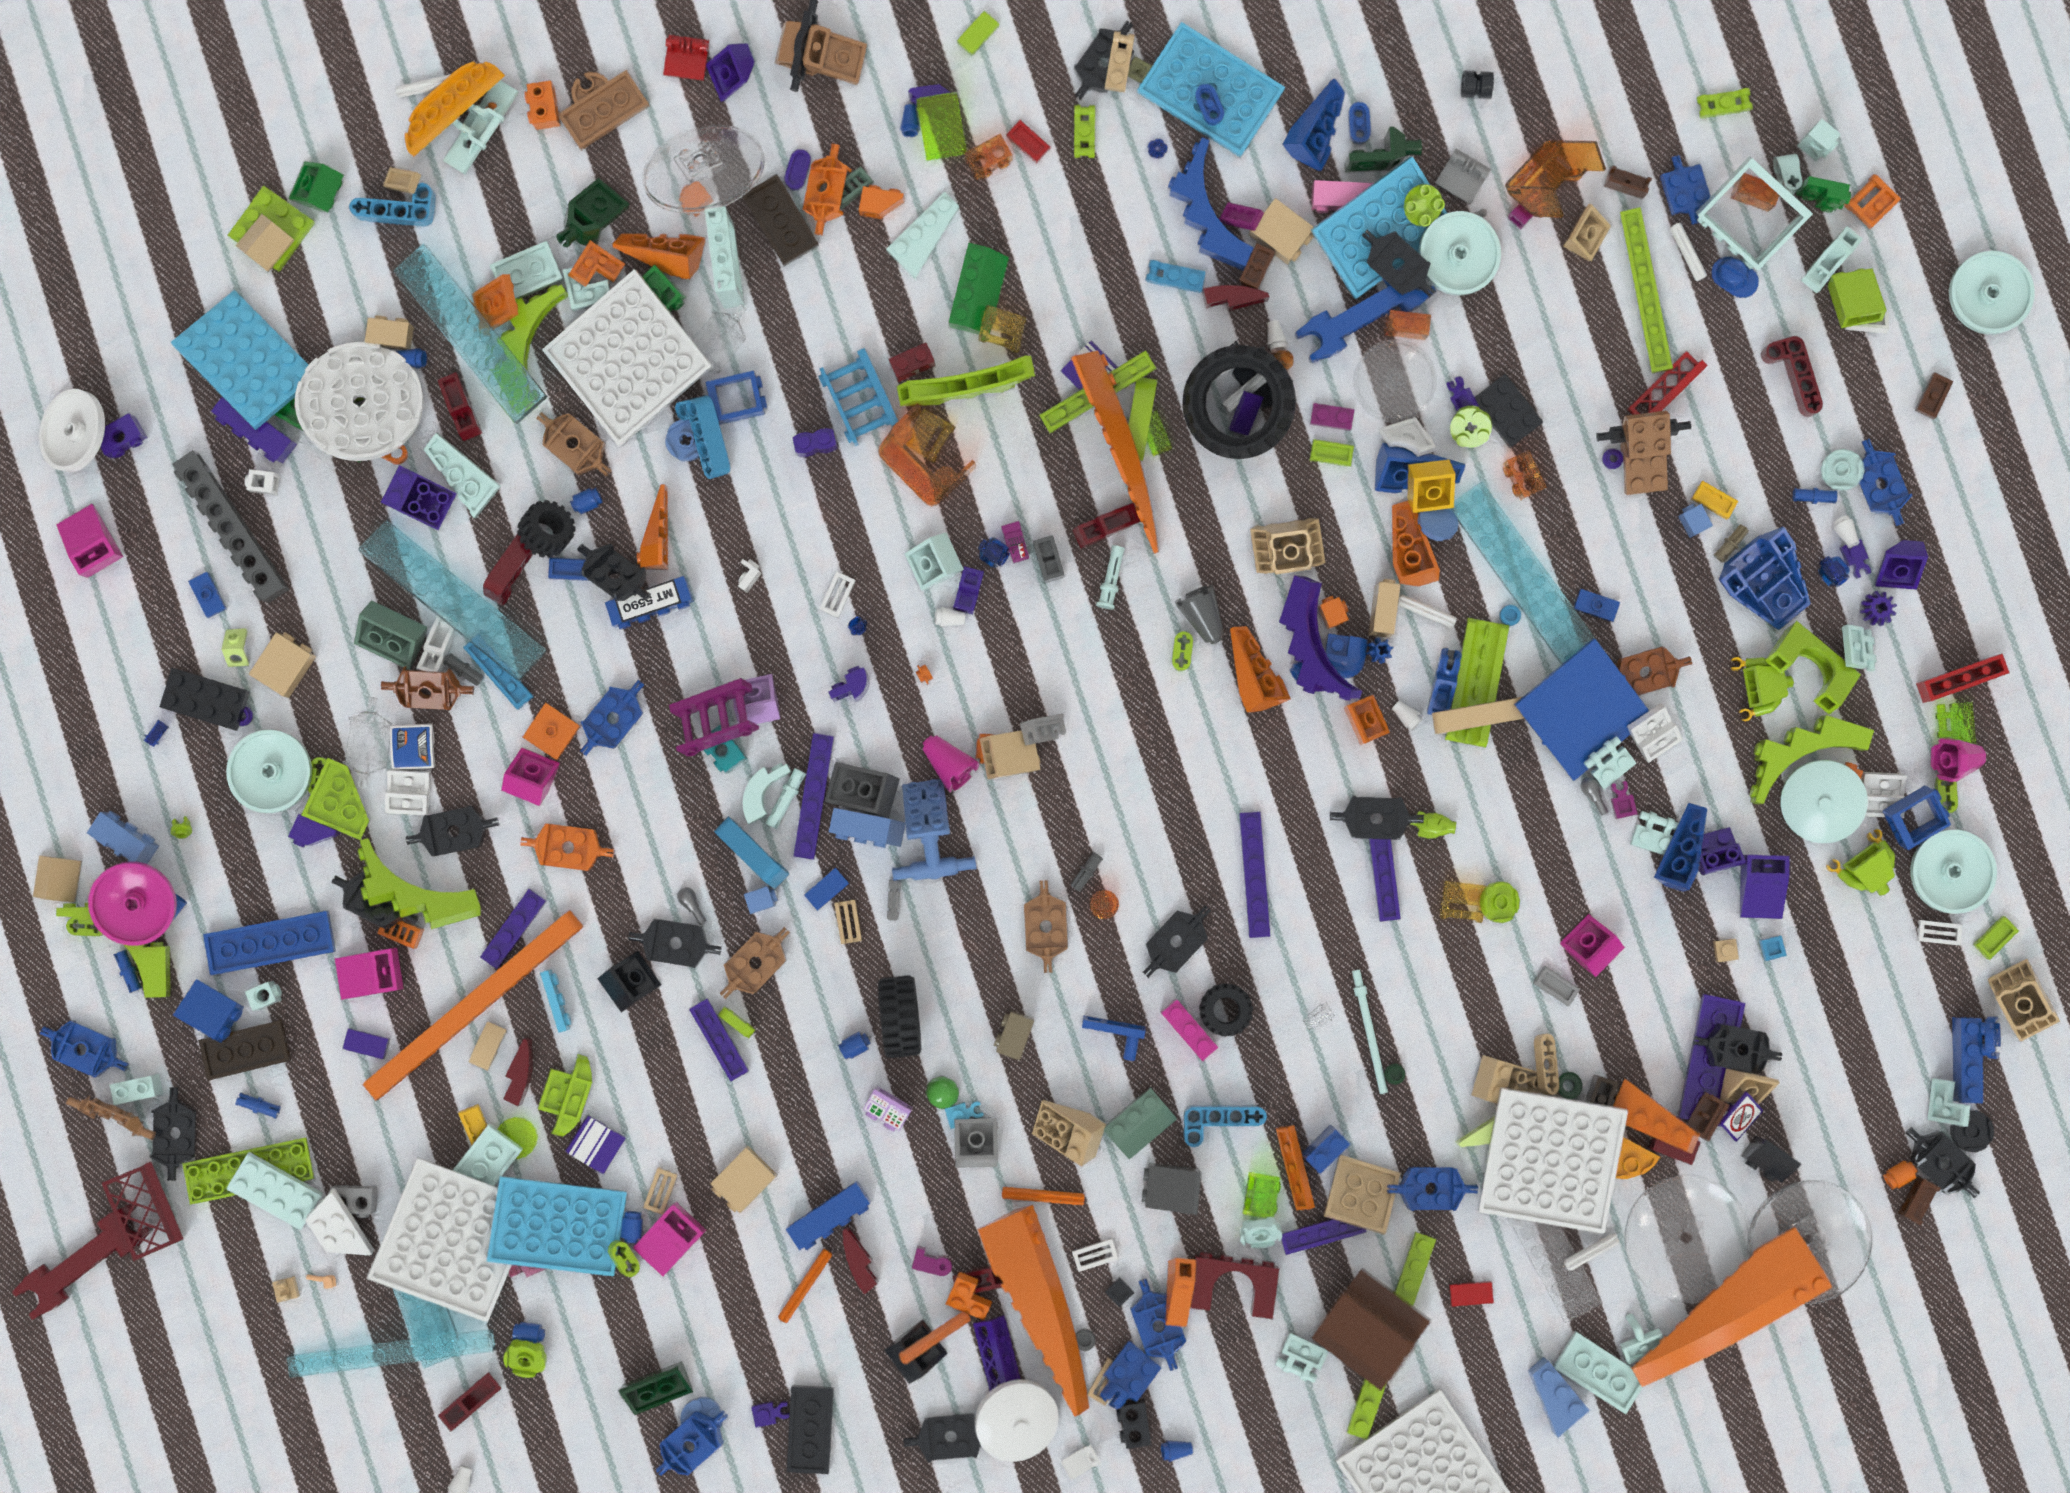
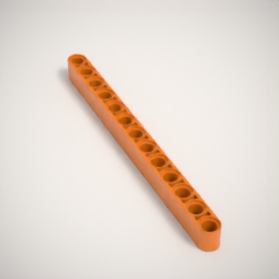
M571 910L566 912L362 1084L375 1101L379 1100L584 927Z

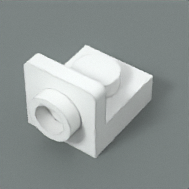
M742 559L741 563L749 571L748 573L745 571L738 580L740 582L738 587L748 593L762 573L758 570L760 566L751 559L748 562Z

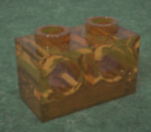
M1001 133L964 153L965 160L976 180L988 178L993 174L992 171L998 168L1004 169L1013 161L1012 153ZM996 150H1001L1004 152V155L1002 157H995L993 153ZM977 160H984L986 164L983 167H977L975 162Z
M1530 450L1503 463V472L1507 478L1511 479L1513 484L1511 486L1512 491L1516 497H1519L1520 501L1547 488ZM1515 462H1519L1523 465L1522 472H1518L1515 470ZM1523 481H1529L1532 484V490H1525Z

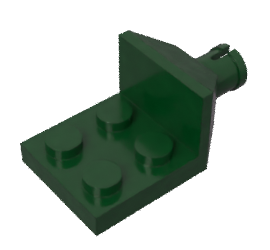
M1394 126L1389 127L1384 138L1385 149H1375L1373 152H1364V150L1352 151V153H1349L1344 164L1345 173L1390 171L1403 162L1407 156H1421V139L1405 140V135Z
M597 178L569 201L564 218V230L556 235L558 242L562 244L566 240L563 244V247L566 248L575 240L582 245H587L590 240L598 245L601 231L629 208V203L601 179Z

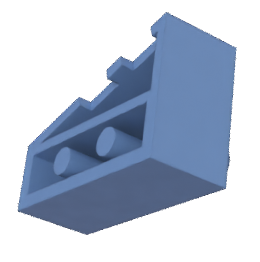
M833 808L829 833L836 834L835 838L848 840V836L854 837V842L866 844L867 840L873 841V846L885 848L886 844L901 847L906 823Z
M112 811L100 812L87 831V834L103 846L113 849L114 854L120 857L122 855L127 858L128 862L148 864L159 847L154 842L155 838L146 833L142 835L137 831L138 828L129 822L125 824L120 821V816Z
M1545 1357L1528 1370L1551 1430L1557 1438L1590 1411Z

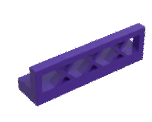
M1005 1315L973 1323L989 1390L991 1391L1008 1381L1021 1380ZM982 1326H986L987 1337L983 1334ZM988 1347L992 1350V1358L988 1355ZM993 1368L997 1371L998 1378L993 1375Z

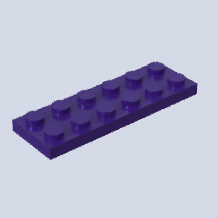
M1702 994L1694 1037L1708 1038L1717 1023L1741 1028L1745 1003ZM1692 1043L1678 1118L1688 1120L1704 1092L1721 1100L1720 1096L1726 1068L1710 1065L1704 1046Z

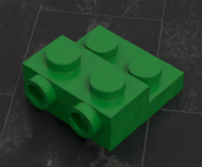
M1812 176L1805 179L1801 187L1796 191V195L1802 196L1804 200L1816 199L1814 207L1821 208V211L1828 213L1837 209L1842 210L1844 204H1848L1851 199V192H1849L1850 184Z
M656 265L642 276L670 312L673 309L677 311L684 305L683 300L686 296Z

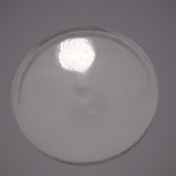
M1400 339L1385 340L1373 345L1360 358L1354 372V391L1361 406L1373 417L1393 423L1408 420L1422 413L1432 401L1437 387L1435 366L1428 354L1418 345Z

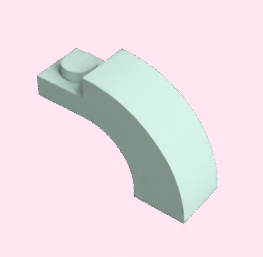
M1846 226L1811 265L1801 281L1817 294L1838 267L1857 248L1863 238Z
M780 763L772 767L771 773L768 772L767 768L763 767L750 779L743 796V811L748 824H752L768 815L764 806L765 792L772 783L792 773L788 764L783 765Z

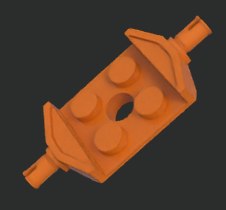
M831 144L830 155L826 156V158L814 160L810 168L802 210L813 216L814 220L817 221L814 232L816 235H823L826 221L843 216L844 213L840 210L846 174L851 172L852 169L838 160L840 147L838 144ZM827 183L826 190L821 192V185Z
M545 823L536 838L521 837V841H527V843L520 842L521 846L535 848L539 864L590 871L598 857L606 856L613 858L614 854L608 853H614V849L602 848L600 846L596 831L593 829ZM568 841L574 844V850L569 854L563 849L564 844Z

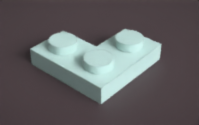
M572 268L562 270L572 311L593 306L610 291L608 280L587 284L585 287L568 276Z
M1932 1078L1927 1120L1968 1127L1970 1105L1953 1103L1955 1081Z

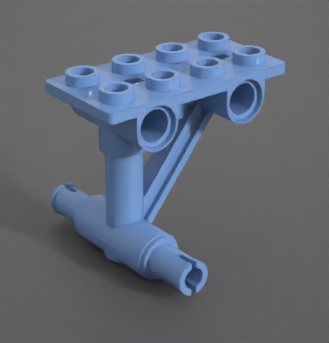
M932 779L903 784L902 791L908 840L920 838L924 847L925 860L910 863L911 866L893 867L894 881L912 878L915 881L939 879L944 876L956 875L958 871L977 869L975 856L956 859L954 856L940 858L937 842L939 836L950 834L946 796L942 781L940 779Z

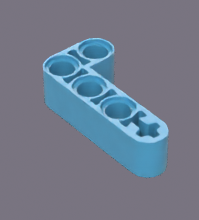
M419 183L415 193L412 195V202L355 198L350 202L349 210L361 221L425 227L431 225L434 220L436 194L426 183ZM429 191L426 198H420L422 192ZM385 207L384 214L378 215V210ZM406 209L405 215L398 217V212ZM422 211H426V216L422 219H419V213Z
M705 395L676 403L675 411L680 420L689 419L705 476L708 479H713L728 474L730 472V462L712 399Z
M729 816L714 831L769 886L776 889L789 876L790 873L763 850Z
M1256 1105L1189 1106L1183 1114L1184 1140L1190 1147L1200 1146L1204 1138V1126H1261L1266 1121V1112ZM1192 1110L1199 1112V1118L1196 1121L1188 1120V1113ZM1213 1110L1220 1112V1118L1217 1121L1209 1120V1114ZM1234 1110H1238L1241 1113V1118L1238 1121L1230 1119V1114ZM1244 1110H1247L1248 1115L1255 1114L1257 1110L1262 1115L1258 1117V1121H1255L1253 1117H1247L1248 1121L1244 1122L1246 1118ZM1193 1131L1199 1133V1139L1196 1142H1190L1188 1140L1189 1133Z

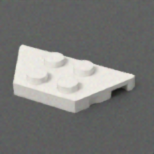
M335 1188L331 1189L328 1195L307 1215L305 1221L326 1252L372 1255L374 1248Z

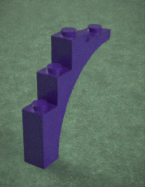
M1294 575L1279 623L1286 625L1285 629L1294 632L1288 654L1295 656L1294 660L1303 663L1296 684L1302 686L1303 691L1315 694V691H1325L1332 694L1335 692L1343 700L1351 701V698L1360 699L1362 690L1350 684L1337 672L1322 646L1317 620L1318 598L1322 583L1306 576Z

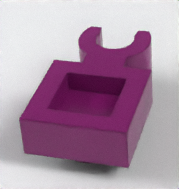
M1622 781L1621 790L1616 788L1615 783L1611 784V791L1616 794V798L1611 799L1615 819L1637 815L1633 794H1626L1628 790V783L1626 781Z

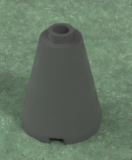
M1212 584L1208 588L1205 585L1185 594L1187 599L1181 601V598L1175 601L1177 608L1205 643L1210 642L1212 645L1222 640L1221 636L1224 635V630Z

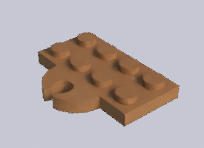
M627 70L610 81L604 75L597 72L584 73L586 79L592 82L591 88L586 90L582 89V83L578 78L575 80L572 86L574 104L557 115L580 150L585 149L650 106Z

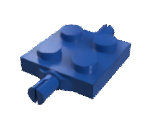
M1680 155L1671 158L1675 170L1662 174L1660 179L1671 215L1689 213L1691 224L1694 225L1699 223L1697 221L1699 218L1696 214L1697 210L1711 196L1701 164L1683 167Z

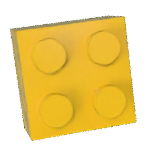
M1449 459L1408 465L1407 499L1413 513L1454 508L1455 471Z

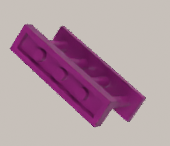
M740 678L670 704V713L682 720L685 743L676 746V751L685 756H694L699 751L740 736H749L752 732L759 730L757 724L747 719L744 701L745 694L753 692L752 684ZM735 698L740 723L729 727L726 703L728 700ZM717 705L721 730L711 734L708 710L710 707ZM699 712L703 737L693 740L690 716L693 713Z

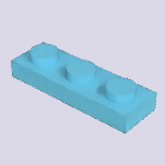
M552 970L541 972L540 975L558 1033L570 1030L571 1018L564 1011L565 999L557 988V985H559L557 974L553 973Z

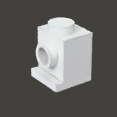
M249 469V474L245 477L246 490L253 493L277 496L280 475L274 472ZM262 480H264L263 487L260 486V482Z

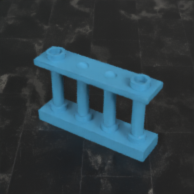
M865 348L857 351L859 357L856 358L855 362L829 374H826L822 367L820 368L821 375L818 376L822 386L828 387L847 428V431L844 433L848 442H853L855 447L859 445L857 437L885 424L886 426L891 425L892 429L900 427L899 421ZM859 368L860 370L865 369L868 375L864 377L865 380L836 393L834 392L831 381ZM867 387L869 389L874 388L876 395L872 399L843 411L839 400ZM875 406H882L885 412L882 414V417L854 430L851 429L847 419Z

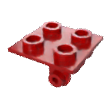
M669 35L665 41L667 50L663 75L704 81L710 41Z

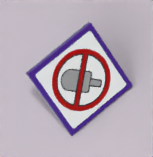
M1746 1091L1734 1105L1729 1104L1726 1115L1719 1123L1735 1142L1740 1139L1763 1112V1109Z

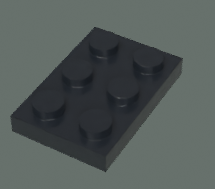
M1506 374L1475 397L1479 405L1477 407L1489 414L1492 420V427L1509 448L1513 447L1543 423V420Z

